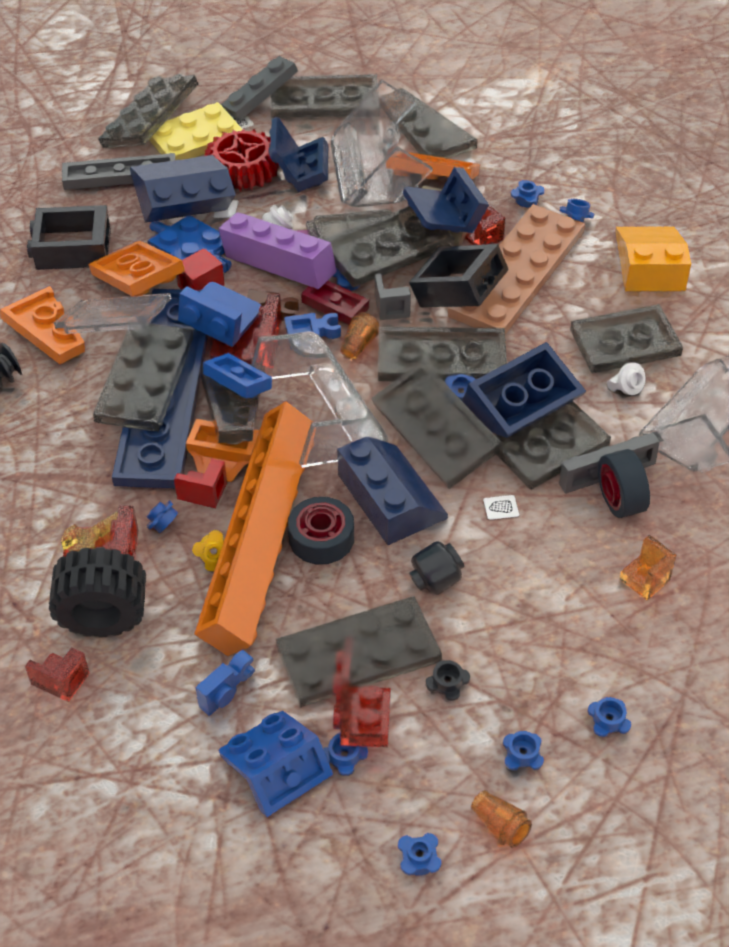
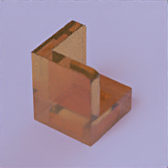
M648 535L643 540L640 555L621 571L620 580L645 600H648L670 581L677 555L654 537Z

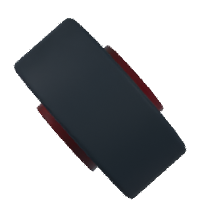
M625 449L601 456L598 464L599 484L603 498L612 514L617 518H623L647 511L650 505L649 482L641 460L636 453L630 449Z
M326 496L312 497L304 500L293 508L288 517L289 545L294 554L300 559L315 565L339 561L350 552L354 544V516L348 506L334 498Z

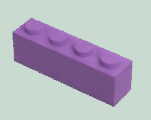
M239 212L231 216L229 220L219 227L227 258L317 289L337 272L331 242Z

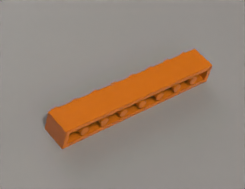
M287 401L264 415L194 635L226 656L249 648L257 637L256 628L260 614L266 605V593L269 584L274 578L273 569L275 562L282 550L281 542L285 528L288 526V517L293 501L298 494L297 486L300 476L305 470L306 465L304 462L313 442L312 435L315 423Z

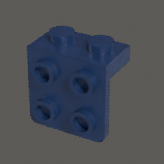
M278 116L272 118L271 129L269 130L271 143L268 151L272 161L275 164L278 163L282 168L286 181L289 184L292 183L298 192L313 186H319L327 181L329 144L325 138L321 137L298 146Z
M459 167L453 168L442 191L406 186L402 192L409 206L420 219V223L429 230L441 229L450 230L455 233H474L489 206V203L465 169Z

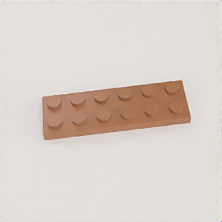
M532 204L499 245L509 270L480 306L448 307V317L503 339L582 236L585 223Z

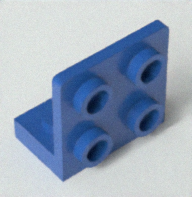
M284 711L266 716L259 725L246 733L232 737L228 744L218 750L221 758L247 780L260 811L266 817L333 775L318 736Z

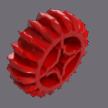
M244 128L241 131L232 129L231 133L222 132L221 137H213V142L207 143L204 156L213 155L228 169L233 188L239 189L240 192L246 188L252 191L255 186L263 188L264 182L270 183L272 177L277 176L279 164H275L269 155L268 148L270 147L271 137H266L265 132L256 133L255 129L251 131H245Z

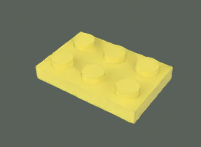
M218 102L146 128V135L160 154L175 153L176 160L204 155L207 143L213 142V137H221L222 132L231 133L232 129L241 131L242 128Z

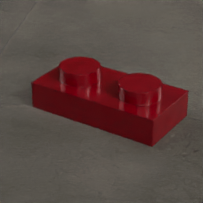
M327 281L319 289L308 286L301 293V302L325 314L336 313L338 314L339 321L353 326L369 309V299L330 281Z

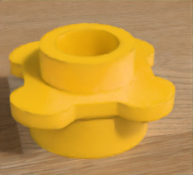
M213 530L209 532L208 535L204 536L200 542H196L192 547L193 554L200 557L205 563V569L211 572L215 570L225 539L221 531ZM212 548L217 549L215 554L210 552Z

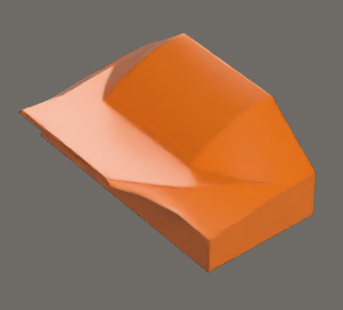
M196 419L186 441V448L193 456L197 472L205 473L212 458L225 461L227 482H233L241 469L249 464L259 430Z

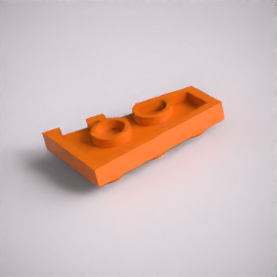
M51 286L0 309L1 320L58 364H62L85 352L83 338L73 322L67 319L64 314V308L60 301H56Z

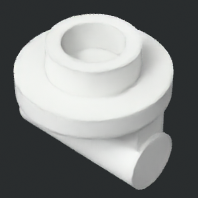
M273 205L270 208L271 211L262 216L264 221L288 229L293 227L291 222L293 216L282 205L279 208Z
M627 363L620 369L617 375L607 381V387L612 392L621 390L627 395H636L644 387L645 372L638 363Z

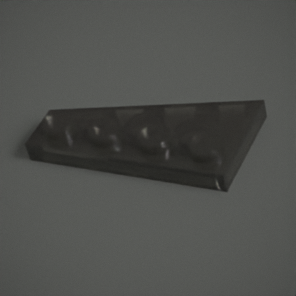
M394 89L378 95V104L420 154L449 158L477 149L478 139L405 89Z
M264 363L249 364L264 372ZM201 366V381L218 443L239 444L242 441H253L261 393L253 398L246 399L241 397L236 392L204 375L203 366Z

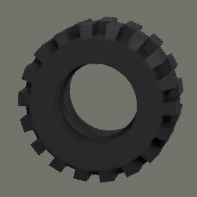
M87 547L81 548L80 551L68 552L67 556L60 557L57 560V564L53 567L49 599L51 618L57 621V625L69 629V632L83 634V636L88 637L117 636L122 634L123 631L129 632L134 629V625H139L144 616L146 572L143 570V565L139 561H134V557L129 554H122L121 551L116 549L108 550L105 547H97L95 549Z

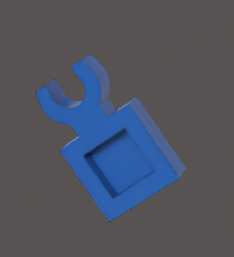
M315 313L284 317L290 348L320 344V337L323 336L329 339L341 337V326L338 325V314L336 313L326 314L320 319H316Z
M241 650L231 659L228 666L222 663L198 684L195 689L199 708L210 716L218 708L227 706L237 692L236 685L250 678L255 672V669L250 665L254 658L244 650Z

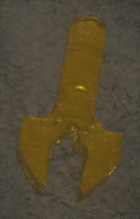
M115 512L89 529H80L76 524L71 525L64 531L61 538L63 551L75 543L80 544L69 549V552L80 551L81 548L87 547L95 549V541L125 522L124 516L120 512Z

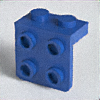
M209 282L201 292L186 286L181 291L179 297L178 321L233 347L261 314L262 305L216 282Z

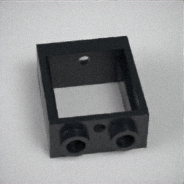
M107 205L36 208L35 219L30 220L32 240L27 241L28 257L34 259L36 270L89 268L88 264L109 255L111 225ZM93 231L92 240L44 242L45 233Z
M498 244L438 247L409 281V284L420 307L480 306L509 269ZM451 274H463L462 276L449 277Z

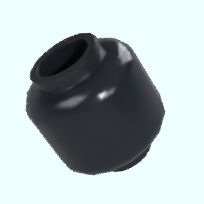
M436 541L412 556L411 563L414 570L409 572V575L420 591L427 588L430 593L438 595L461 580V569L465 565L450 543L444 545L442 542Z

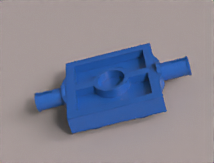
M187 215L171 226H167L160 221L151 222L150 230L158 234L148 240L149 245L181 260L201 249H206L223 263L224 273L230 270L231 261L221 257L225 251L220 232L191 215Z

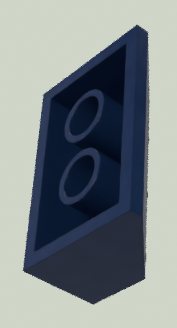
M213 155L132 166L129 169L145 223L227 210L236 196L228 169Z
M545 342L469 383L461 404L479 428L507 438L585 394L586 390L548 342Z
M366 436L337 448L338 476L387 545L448 519V513L397 445Z

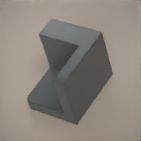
M381 273L374 274V295L380 321L409 318L411 308L409 286L384 289Z

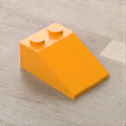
M674 226L616 227L615 233L625 291H686L691 269V259L687 242Z

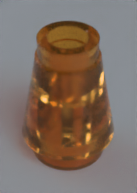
M361 312L351 319L340 349L343 356L356 360L379 335L378 329L380 324L375 317Z
M487 790L477 794L471 804V809L501 845L507 844L511 848L517 847L526 839L532 828V822L527 818L526 811L490 794Z

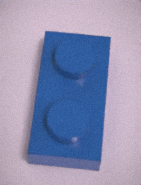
M230 353L203 362L204 375L246 399L256 397L258 394L272 389L271 376Z

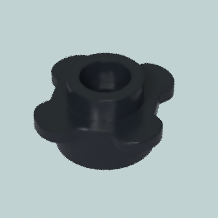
M442 660L434 667L433 675L427 677L426 688L429 691H438L444 694L447 700L454 701L460 697L462 686L469 683L470 674L467 670L462 669L458 663L451 660ZM451 679V682L447 683L444 680Z

